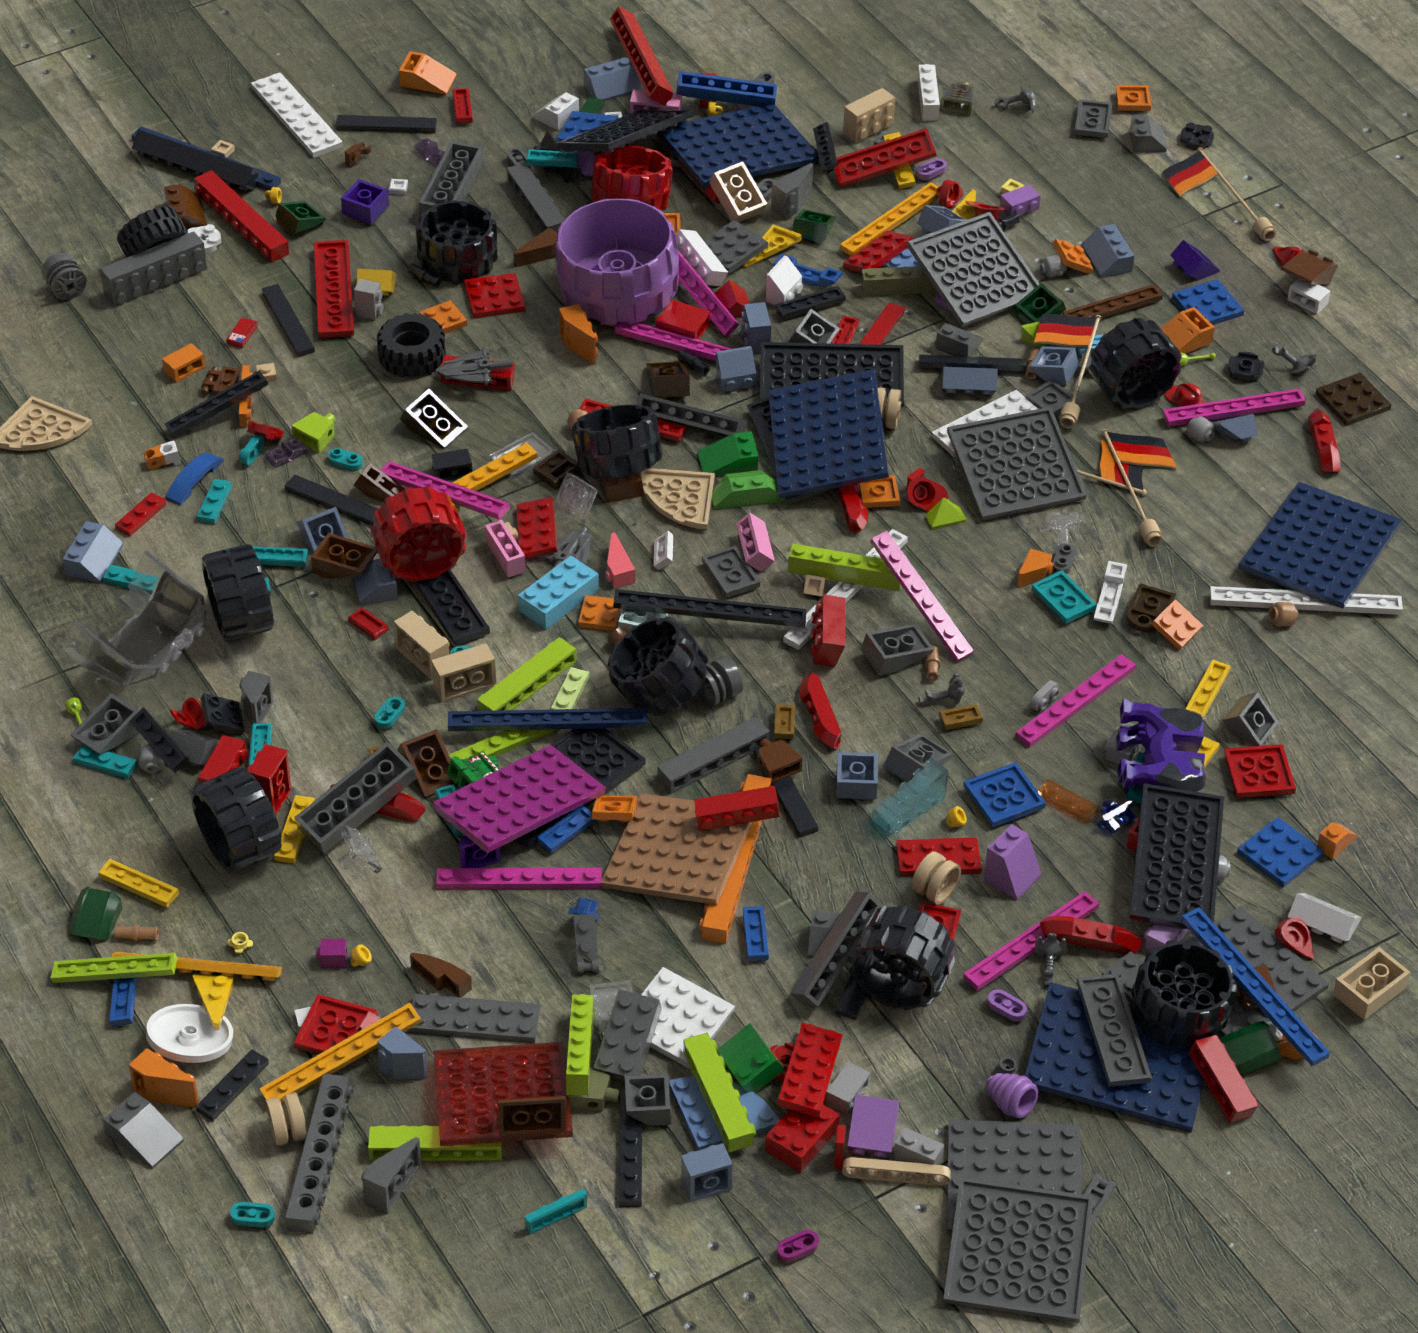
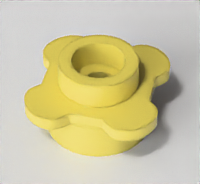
M237 932L228 940V945L234 948L235 953L240 954L246 948H251L253 941L248 939L246 933Z

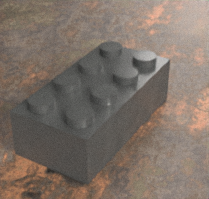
M618 990L594 1064L595 1070L609 1074L611 1081L625 1084V1076L642 1074L662 1011L659 999Z

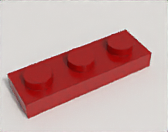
M151 492L115 523L116 530L131 537L167 505L166 499Z

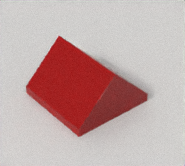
M728 280L714 293L734 318H740L741 312H744V304H750L746 290L731 280Z

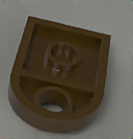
M1140 583L1127 610L1126 619L1128 624L1140 632L1150 633L1157 631L1151 623L1176 599V594ZM1145 621L1147 622V624H1141L1139 622Z

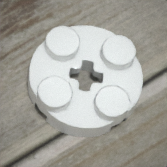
M208 224L188 229V233L194 231L204 242L205 253L213 252L217 249L216 246L221 245V234L215 229L214 225Z

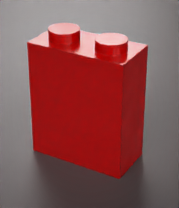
M671 300L663 310V313L657 317L655 325L659 329L700 340L710 326V311Z

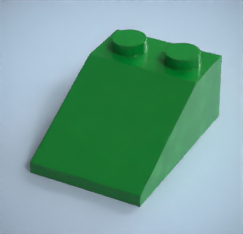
M752 431L734 433L697 451L702 472L715 473V477L758 470L759 456Z
M751 1023L718 1048V1052L723 1057L726 1065L748 1093L751 1091L754 1093L758 1092L785 1070Z

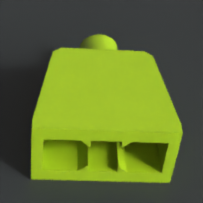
M316 412L309 414L292 425L293 439L320 453L335 435L334 422L336 419L334 415L328 413L323 417Z

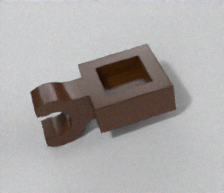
M361 142L359 145L355 143L344 151L345 165L352 167L362 159L361 155H367L372 152V146L365 147V142Z

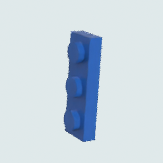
M581 805L539 835L537 838L538 843L552 854L594 823L596 819H592V813Z
M764 906L743 907L748 961L769 960Z
M137 977L114 979L109 1019L111 1026L133 1023Z

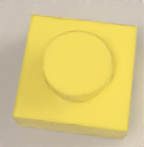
M1010 178L1001 186V193L1005 194L1024 185Z

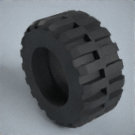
M169 206L156 207L137 215V217L132 218L127 224L123 225V228L117 234V242L127 258L186 235L187 230L174 208Z
M405 313L402 316L397 315L393 319L390 318L380 327L377 333L379 361L387 371L389 370L394 375L398 374L400 377L409 376V378H414V376L421 377L426 373H432L434 369L439 368L444 355H446L445 333L442 326L435 319L429 318L424 314L421 316L418 313ZM416 344V346H405V345Z

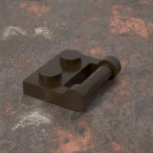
M559 449L533 467V473L548 482L553 489L560 487L561 483L574 473L580 472L578 461ZM567 466L570 467L557 478L555 477V475L562 471L564 468H566Z

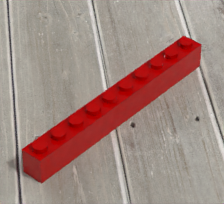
M618 6L609 19L648 97L665 106L672 99L674 92L634 14Z

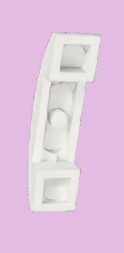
M1108 561L1101 595L1094 615L1095 621L1113 624L1127 564Z

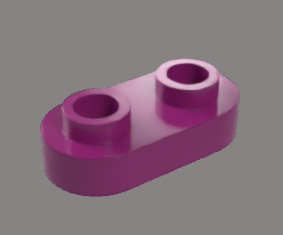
M803 1230L781 1240L777 1245V1257L783 1262L790 1263L815 1252L819 1246L818 1235L812 1230Z

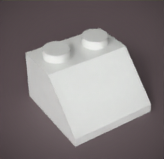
M565 92L533 114V118L556 130H560L571 112L579 111V98Z
M785 255L767 274L766 302L773 305L794 299L803 289L802 275Z

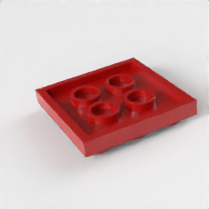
M516 273L464 280L474 319L526 311Z
M1283 744L1224 749V757L1236 798L1295 794L1296 786Z
M317 994L294 1041V1048L321 1054L359 1032L358 1028L368 1011L378 1016V1012L376 1009Z

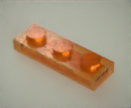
M1047 779L1037 790L1045 801L1086 823L1099 810L1098 805L1050 779Z

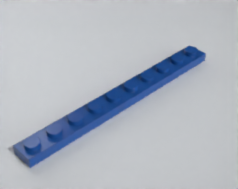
M1199 907L1182 915L1181 921L1202 945L1212 951L1213 949L1218 951L1228 966L1231 965L1235 973L1233 979L1311 1067L1329 1058L1330 1052Z

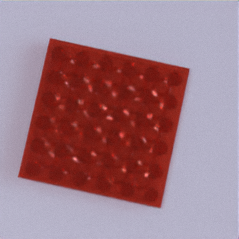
M562 1042L433 1050L440 1146L573 1137L569 1095H566V1069ZM565 1096L566 1132L499 1136L498 1100Z

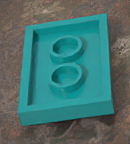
M1063 570L1032 584L1031 590L1065 624L1096 610L1097 604Z

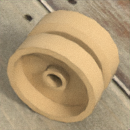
M878 387L882 423L885 417L886 428L896 429L901 410V390L891 389L888 400H886L885 388Z
M936 851L931 852L918 866L912 879L911 889L921 896L926 895L927 899L936 905L942 904L955 889L960 878L961 867L951 860L946 861V858Z
M296 1092L285 1094L283 1098L285 1109L282 1108L281 1102L277 1097L265 1099L269 1124L276 1147L288 1143V1130H290L291 1137L295 1142L306 1140L305 1117Z

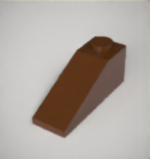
M548 228L513 252L514 266L520 267L554 258L557 232Z
M371 463L368 464L353 484V486L368 497L385 502V499L389 496H394L405 489Z

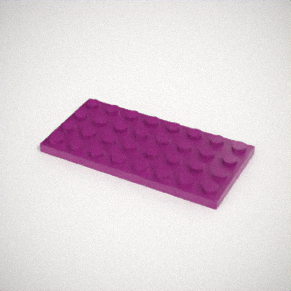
M549 745L434 801L432 809L485 852L489 853L605 794L606 787L555 747Z

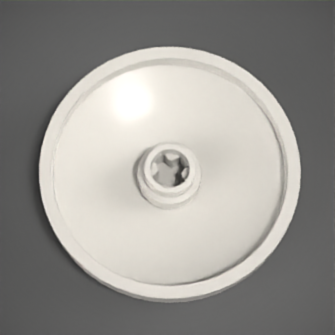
M177 1004L162 1008L150 1017L146 1028V1038L149 1045L166 1058L179 1062L200 1063L219 1058L230 1049L233 1040V1028L229 1020L223 1016L220 1029L215 1030L210 1023L209 1014L206 1013L203 1006Z

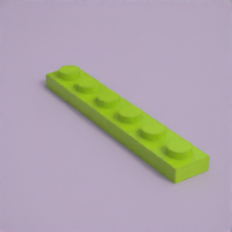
M560 729L505 730L453 752L449 756L450 758L459 757L462 760L484 752L488 757H496Z
M175 953L54 961L51 980L53 983L174 975L177 956Z

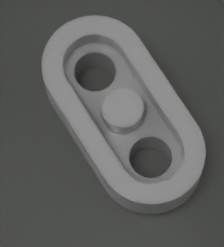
M1052 680L1047 682L1033 696L1030 708L1036 712L1044 710L1052 699L1054 700L1058 697L1060 693L1059 684Z

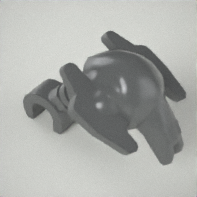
M1020 86L1021 92L1019 95L1006 99L999 97L995 100V105L998 107L1000 103H1004L1002 107L1003 110H1006L1008 104L1021 100L1024 104H1028L1031 107L1032 113H1034L1036 97L1032 91L1024 90Z
M1274 343L1272 352L1275 355L1282 356L1293 364L1294 370L1290 374L1306 373L1316 362V354L1304 355L1296 359L1286 351V344H1283L1282 349H1278L1277 343Z
M955 673L949 681L947 691L937 694L925 691L927 698L919 697L920 705L929 706L933 701L950 697L954 700L953 704L956 706L965 694L963 679Z
M1049 933L1044 940L1039 936L1034 952L1038 953L1040 959L1043 958V955L1046 956L1044 985L1048 986L1050 982H1053L1054 957L1057 956L1056 960H1060L1063 955H1066L1067 950L1066 940L1062 938L1061 942H1059L1056 933Z

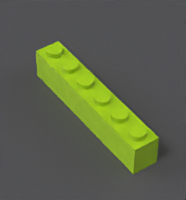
M792 543L788 556V573L825 577L829 580L900 591L901 584L882 558Z
M560 637L549 643L546 648L537 652L534 657L524 662L513 673L508 674L501 682L496 683L485 694H482L477 699L478 711L516 709L577 662L576 648Z
M572 995L566 1095H588L593 1030V995Z
M708 1032L683 1039V1053L728 1152L752 1146L754 1136L756 1135L754 1124L749 1123L747 1109L745 1106H741L739 1092L737 1089L734 1090L732 1086L731 1074L729 1072L726 1073L724 1069V1059L722 1056H718L715 1040H711Z
M380 1125L370 1126L368 1150L370 1161L377 1160L415 1137L420 1139L421 1161L502 1160L503 1138L499 1136V1126Z

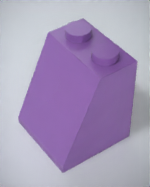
M1013 824L987 847L984 880L1015 900L1041 877V871L1029 834Z
M855 1094L848 1140V1150L852 1151V1154L864 1156L865 1153L874 1154L873 1157L886 1159L887 1156L892 1157L899 1114V1101Z

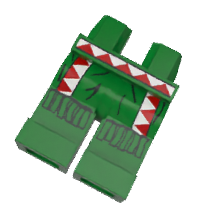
M484 752L462 760L459 757H453L450 760L447 775L461 789L500 770L498 768L499 762L495 756L488 757Z

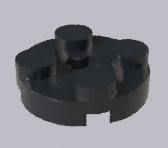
M1192 122L1186 124L1180 135V141H1183L1187 148L1193 150L1198 148L1204 149L1205 146L1209 148L1214 140L1211 126Z
M1239 352L1237 356L1232 355L1228 363L1230 377L1256 382L1263 374L1264 361L1262 360L1261 362L1258 359V355L1251 352Z

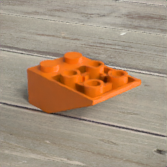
M409 51L399 69L401 87L447 95L457 76V73L426 54Z
M579 304L559 308V335L564 346L595 365L596 357L598 356L596 347L598 337L596 332L593 333L591 322L587 321L585 310L582 311Z
M1195 307L1178 313L1161 329L1178 350L1186 354L1211 344L1215 327Z
M148 1048L129 1064L133 1091L149 1102L196 1108V1105L199 1103L196 1080L191 1074L181 1071L176 1064L167 1062L159 1053L152 1052Z

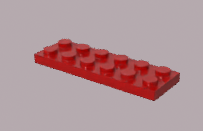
M925 128L837 157L838 166L834 167V171L840 188L937 157L928 130Z
M802 1022L777 1106L819 1118L843 1034Z

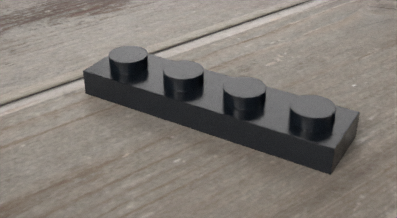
M835 286L775 304V310L782 320L808 313L810 309L815 311L845 302L846 295L839 286Z
M144 707L130 720V723L173 772L176 773L190 759Z
M251 1049L196 1105V1112L214 1121L269 1065L268 1058Z

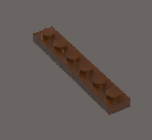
M1153 284L1064 311L1062 315L1074 317H1095L1100 315L1101 318L1160 301L1163 294Z

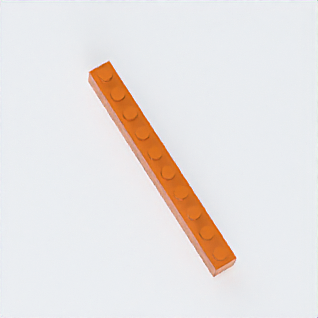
M748 774L746 782L742 781L740 791L770 787L771 778ZM762 820L752 823L718 904L705 903V918H701L699 924L703 940L727 943Z

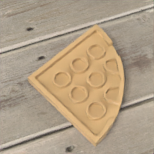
M31 396L0 427V448L17 451L45 450L81 435L92 426V420Z
M654 468L641 472L643 492L658 512L679 524L696 529H708L715 473Z

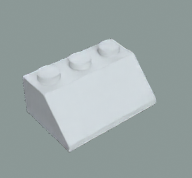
M1305 893L1296 895L1288 915L1289 918L1297 917L1302 919L1306 925L1312 927L1311 931L1323 935L1325 932L1331 935L1330 939L1342 943L1343 940H1350L1362 918Z

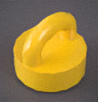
M716 102L708 103L707 117L722 114L723 108L716 105Z
M272 187L271 190L264 193L266 199L271 200L272 204H279L282 198L281 189L279 187Z
M959 806L951 808L946 817V823L950 828L963 826L967 820L964 810Z
M362 944L357 945L351 951V965L353 967L365 966L372 959L370 951Z

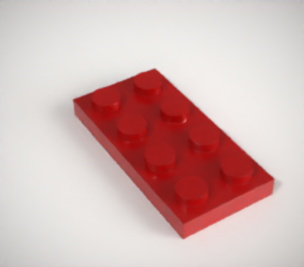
M885 231L877 239L872 240L867 246L861 248L860 251L845 260L843 267L844 269L862 273V269L880 268L907 248L906 244L908 241L913 240V237L893 231Z
M553 497L516 504L519 547L525 555V559L557 553Z
M977 837L896 840L900 876H914L922 860L928 854L935 851L943 855L946 861L951 860L961 867V874H981L982 872Z

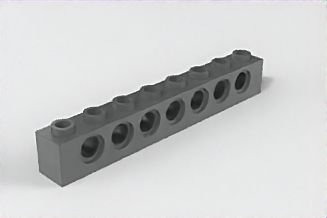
M323 1074L285 1216L286 1228L289 1231L313 1233L315 1225L320 1223L321 1212H319L320 1206L323 1207L325 1204L324 1190L330 1184L329 1170L334 1168L335 1157L333 1155L339 1149L338 1136L343 1133V1116L348 1114L349 1105L347 1101L352 1098L353 1086H350L349 1077Z

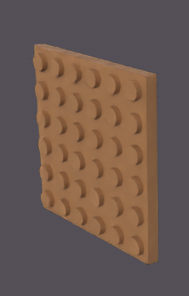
M641 793L633 820L628 821L601 880V887L717 905L753 822L699 831L693 800Z

